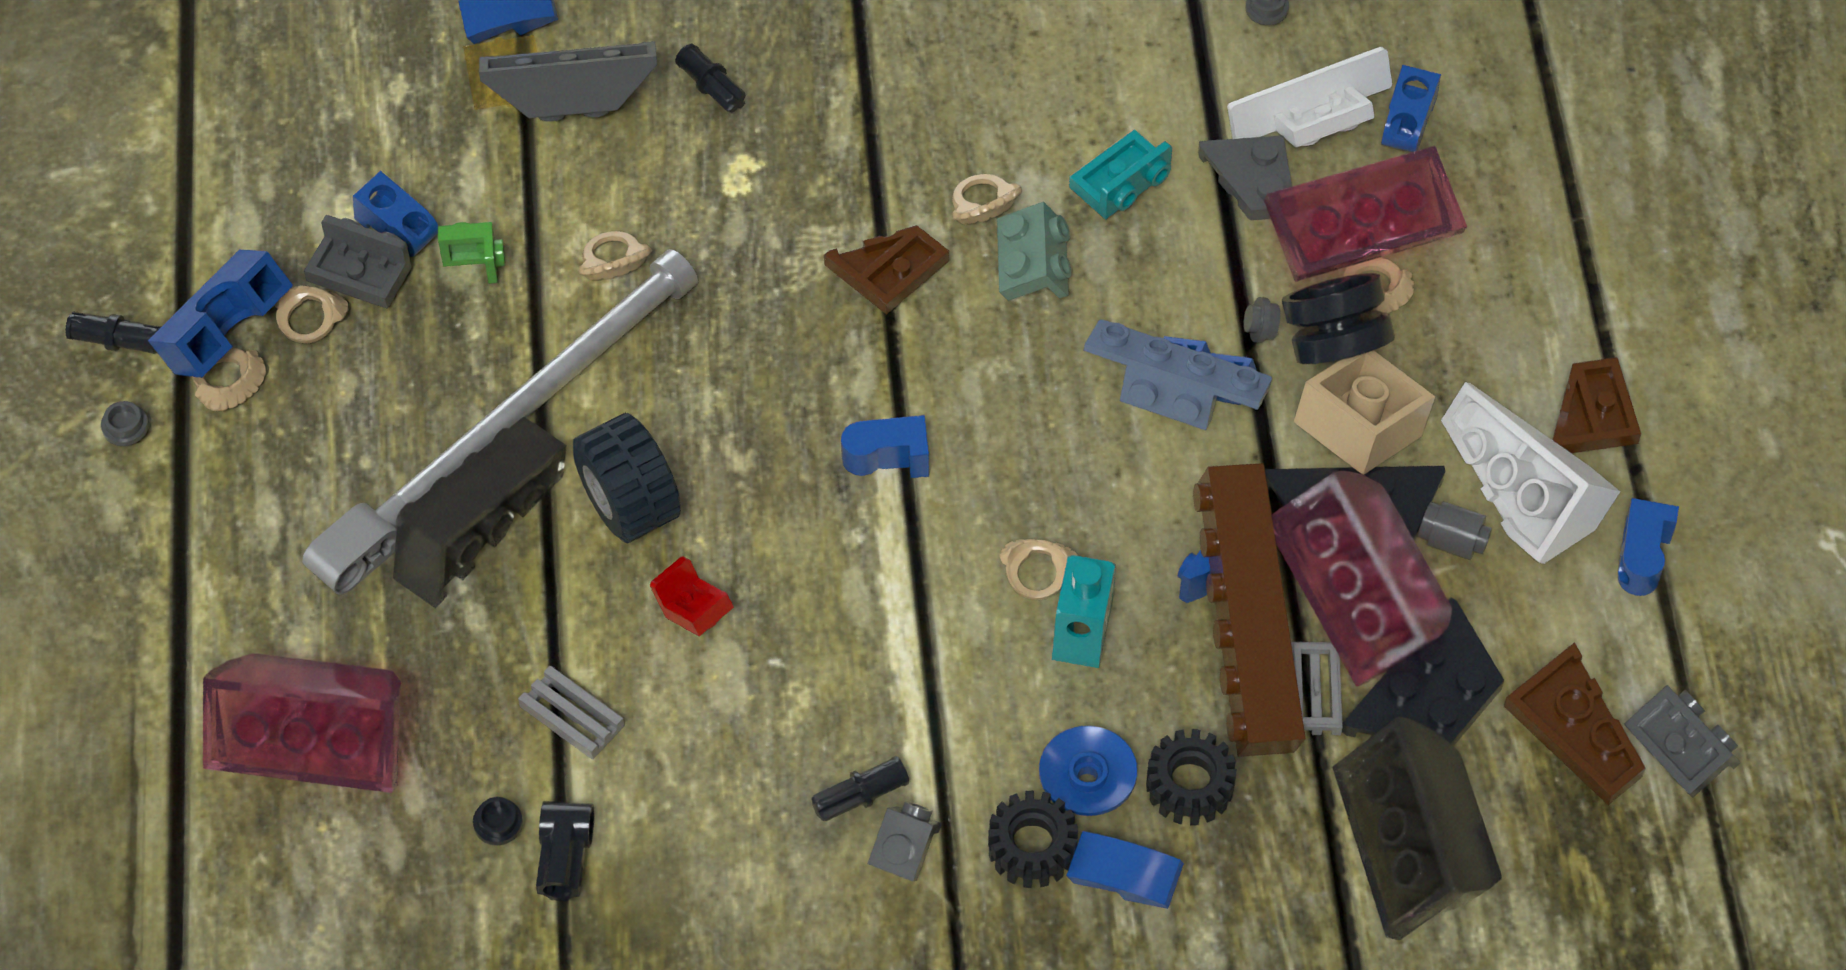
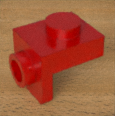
M684 556L677 559L650 582V588L665 618L699 637L715 626L724 615L734 608L728 594L700 579L691 560Z

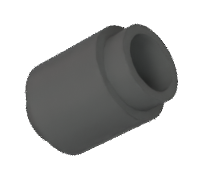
M1445 501L1441 505L1430 502L1423 517L1418 537L1428 540V546L1471 560L1475 552L1483 555L1492 528L1484 525L1486 521L1485 515Z

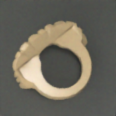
M980 174L966 178L957 185L953 193L952 200L955 209L953 211V219L966 225L967 223H977V221L984 222L989 220L990 217L994 218L1007 211L1013 205L1016 198L1022 193L1021 186L1016 183L1008 184L1002 178L990 174ZM976 184H990L998 190L997 199L984 205L966 201L963 198V193L966 189Z
M612 231L602 233L592 238L584 247L582 254L583 264L579 267V274L591 281L601 280L602 278L607 280L614 278V276L625 275L629 271L632 272L643 265L652 249L647 244L638 243L635 237L625 232ZM608 241H621L628 246L626 257L611 262H605L596 258L593 252L600 244Z
M1363 257L1349 264L1344 272L1343 277L1373 270L1385 274L1390 279L1391 283L1388 291L1384 292L1385 300L1373 310L1385 313L1396 311L1399 307L1406 304L1413 295L1414 281L1411 280L1412 273L1405 269L1401 271L1395 263L1388 259Z
M309 286L290 288L274 305L277 308L276 319L280 330L288 339L298 343H313L321 340L329 334L335 322L342 321L348 312V303L342 296H338V294L325 289ZM309 299L321 302L324 311V321L318 330L310 334H299L290 328V315L303 301Z
M232 347L216 363L233 362L240 366L241 377L229 386L210 385L205 381L206 374L202 378L193 377L197 388L195 396L206 408L212 411L233 409L238 404L244 403L247 398H250L253 395L252 393L258 391V387L264 380L266 368L263 364V359L258 357L256 350L244 352L241 349Z
M1019 539L1016 542L1011 541L1005 545L999 557L1002 563L1006 565L1008 582L1016 593L1027 599L1044 600L1061 591L1067 558L1071 555L1077 556L1075 551H1071V548L1064 547L1060 543L1046 540ZM1032 553L1049 555L1056 569L1054 582L1044 590H1030L1024 587L1018 578L1019 567Z

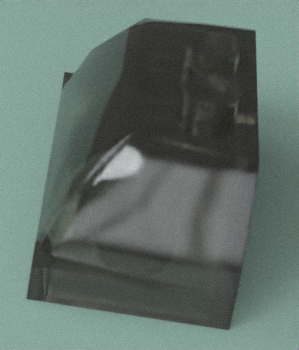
M1398 716L1332 766L1386 938L1403 939L1429 919L1464 906L1502 879L1501 871L1462 756L1455 747L1438 733L1414 720Z

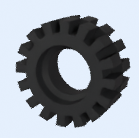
M1184 729L1175 731L1174 741L1168 735L1162 738L1160 748L1155 745L1151 751L1146 780L1147 792H1150L1149 800L1153 807L1160 804L1159 814L1166 818L1170 812H1173V822L1182 824L1183 816L1190 817V826L1199 825L1200 816L1204 815L1208 823L1215 820L1216 810L1221 815L1227 809L1228 801L1231 802L1237 771L1235 769L1236 761L1234 755L1228 756L1229 747L1223 741L1220 745L1216 746L1217 736L1208 733L1206 740L1200 739L1201 730L1192 729L1191 738H1185ZM1187 764L1197 765L1208 772L1210 781L1202 789L1188 790L1178 786L1174 782L1172 774L1179 766Z
M1034 790L1025 791V800L1020 801L1017 793L1009 796V806L1002 801L997 806L996 815L992 814L988 829L990 861H995V870L999 875L1007 871V881L1014 885L1018 877L1023 878V887L1032 888V879H1039L1040 888L1049 886L1050 876H1053L1057 882L1063 878L1064 868L1069 870L1077 847L1078 826L1074 824L1075 816L1070 809L1065 812L1064 801L1058 798L1054 804L1050 803V793L1042 792L1041 800L1034 799ZM1038 826L1050 833L1052 843L1042 852L1030 853L1019 849L1013 838L1016 832L1023 827Z

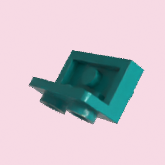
M1134 129L1071 175L1069 178V188L1106 220L1118 210L1123 211L1129 208L1139 194L1150 186L1160 185L1168 177L1171 171L1172 146L1164 141L1157 147H1154Z

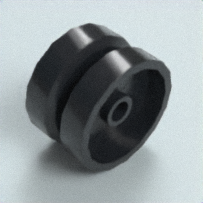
M1366 273L1335 278L1301 288L1282 298L1287 323L1304 327L1292 338L1297 363L1319 364L1337 361L1373 351L1394 341L1395 334L1390 314L1373 310L1385 300L1380 274Z

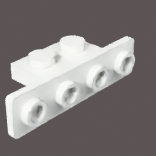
M1383 47L1372 49L1229 103L1227 109L1232 138L1261 137L1277 131L1280 135H1284V138L1295 147L1309 146L1317 143L1320 138L1339 131L1355 129L1360 123L1373 119V105L1366 97L1389 89L1392 86L1387 50Z

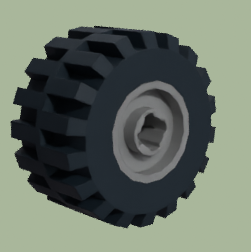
M625 412L573 439L574 462L585 491L605 525L623 542L630 543L679 517L681 512L680 497L669 465L649 431L631 414Z

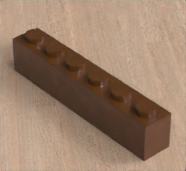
M1264 463L1208 466L1199 482L1194 485L1193 501L1195 510L1202 512L1204 528L1200 531V549L1203 557H1209L1211 574L1207 576L1206 590L1209 602L1216 605L1218 620H1215L1213 624V639L1215 647L1222 649L1224 666L1220 669V687L1223 695H1229L1231 713H1228L1226 720L1228 738L1230 742H1236L1238 757L1294 753L1306 740Z

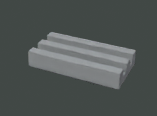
M1291 642L1304 730H1312V735H1322V731H1331V735H1341L1342 704L1339 643ZM1301 654H1309L1311 717H1303ZM1319 654H1328L1330 717H1322Z
M549 666L544 671L545 677L541 681L536 679L531 685L532 690L528 694L524 692L518 698L519 706L593 760L624 727L623 718L552 666ZM551 688L557 689L608 727H603ZM544 698L563 712L569 719L596 736L597 739L594 742L538 701Z

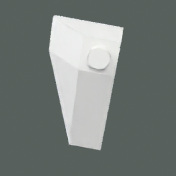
M1464 383L1441 420L1465 463L1472 465L1482 482L1483 487L1481 490L1487 501L1494 503L1504 520L1501 522V525L1508 537L1539 563L1545 564L1595 531L1620 493L1616 487L1589 465L1471 383Z

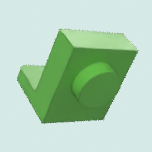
M459 222L453 225L438 226V243L443 267L485 264L488 283H498L497 267L505 266V251L503 239L495 240L492 222L471 224Z

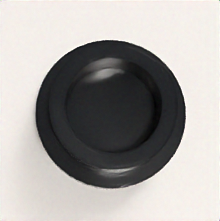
M492 797L485 800L477 808L473 816V827L477 837L489 845L498 846L513 841L519 835L523 826L522 814L518 806L503 797Z

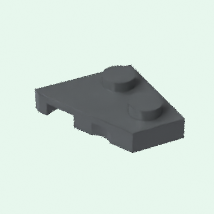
M1284 135L1199 141V158L1203 163L1208 161L1219 174L1218 182L1228 194L1233 195L1237 199L1238 207L1249 220L1294 218L1295 201Z

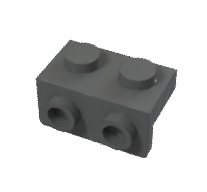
M325 215L321 222L324 238L304 270L306 281L388 309L411 269L406 242L392 233H380L362 227L354 220L348 218L339 219Z

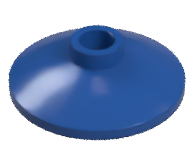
M1078 726L1061 732L1047 744L1040 758L1039 778L1043 790L1051 794L1053 803L1060 798L1065 802L1066 811L1071 809L1073 814L1095 816L1118 808L1129 798L1137 780V762L1129 745L1117 734L1101 727ZM1084 774H1090L1096 778V781L1084 782L1079 780V777Z

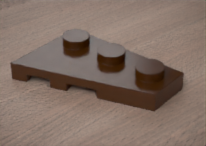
M1574 642L1508 695L1504 707L1609 805L1643 777L1645 766L1621 723L1611 715L1602 699L1603 692L1595 678H1590L1581 662L1582 654Z

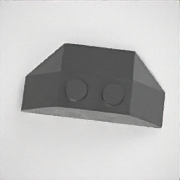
M655 41L638 44L480 57L479 76L482 83L528 118L539 117L542 121H557L563 119L565 115L583 113L586 117H601L608 114L609 111L618 110L657 66Z

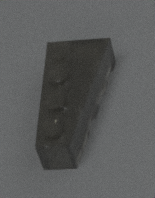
M522 417L510 428L500 430L491 443L478 453L473 452L468 455L459 468L447 477H441L436 480L427 493L415 502L407 503L400 510L396 518L393 579L436 609L447 597L443 588L455 576L463 581L475 568V563L472 561L487 543L495 548L506 536V532L513 522L514 515L517 513L524 518L561 480L564 473L567 445L526 417Z

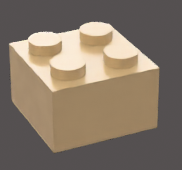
M1373 350L1354 357L1341 359L1306 381L1294 423L1364 475L1422 437L1435 396Z

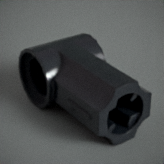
M543 801L539 820L541 852L536 881L537 894L544 895L550 900L568 901L573 897H579L586 848L591 847L593 839V804Z

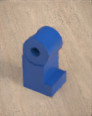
M1402 65L1390 102V111L1385 124L1381 145L1417 153L1430 113L1433 111L1438 97L1441 74ZM1410 81H1419L1422 82L1428 90L1407 85L1406 83Z
M382 171L378 172L353 195L354 219L365 228L372 227L377 232H389L398 236L406 242L409 257H414L438 235V224L433 216ZM377 191V194L370 199L371 195Z
M925 415L859 421L850 424L845 428L841 436L843 466L848 472L860 476L872 474L878 469L909 467L910 478L929 477V451Z
M1635 498L1631 499L1624 524L1618 568V582L1626 592L1635 596H1645L1657 588L1665 565V555L1660 548V543L1670 544L1677 523L1679 506Z

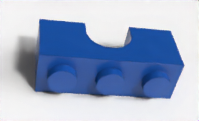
M239 249L148 342L174 374L202 378L233 347L224 336L228 330L249 316H264L288 292L293 284L267 251Z

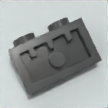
M1666 685L1624 725L1693 798L1729 765L1735 769L1741 763L1731 753L1738 745L1719 725L1710 730L1698 718L1705 710L1686 690L1677 695Z

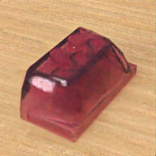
M1436 146L1271 192L1264 199L1266 211L1276 231L1295 282L1462 234L1467 228Z
M1347 471L1334 472L1272 514L1276 544L1356 687L1367 684L1431 643L1449 626L1452 613L1451 605L1381 484L1363 474Z
M251 653L228 660L210 670L203 677V769L392 793L398 786L401 681L391 670Z

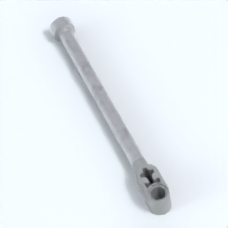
M672 249L664 252L650 264L652 275L381 506L374 510L367 503L357 504L320 534L306 549L302 559L303 565L336 594L342 595L352 590L395 552L401 541V532L397 528L666 298L671 296L675 299H680L696 286L698 278L690 263L681 254Z

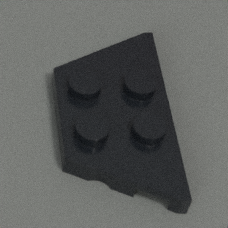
M1445 466L1375 467L1364 475L1353 467L1265 469L1268 491L1273 490L1284 506V515L1292 527L1301 532L1302 541L1313 558L1395 557L1409 555L1427 507L1433 501L1438 488L1441 487L1444 481Z
M1451 597L1344 720L1342 723L1343 734L1356 737L1357 732L1385 737L1386 744L1401 747L1417 746L1426 752L1447 755L1502 690L1504 683L1502 675L1455 599Z

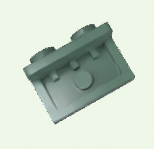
M1044 201L997 218L999 292L1008 301L1046 287L1058 298L1068 296V278L1071 277V266L1067 258L1066 241L1070 239V231L1065 219L1061 215H1057Z

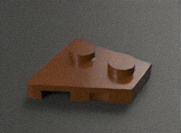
M917 225L898 230L891 236H878L864 240L863 247L839 254L836 248L824 254V265L886 315L949 262V250Z
M1618 358L1573 363L1553 441L1570 453L1639 444L1641 431Z

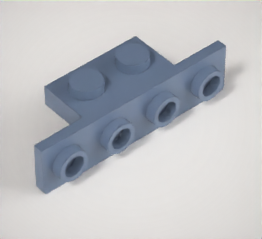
M1106 320L1098 321L1085 342L1083 350L1127 365L1120 396L1121 402L1203 430H1207L1212 420L1217 396L1258 410L1272 381L1271 376L1258 372L1251 367L1240 366L1213 357L1209 353L1198 352L1171 343L1164 338L1153 337L1127 328L1120 323Z

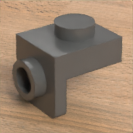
M905 801L903 808L898 806L887 808L867 864L910 881H917L934 834L939 833L942 823L930 819L932 810L912 802Z

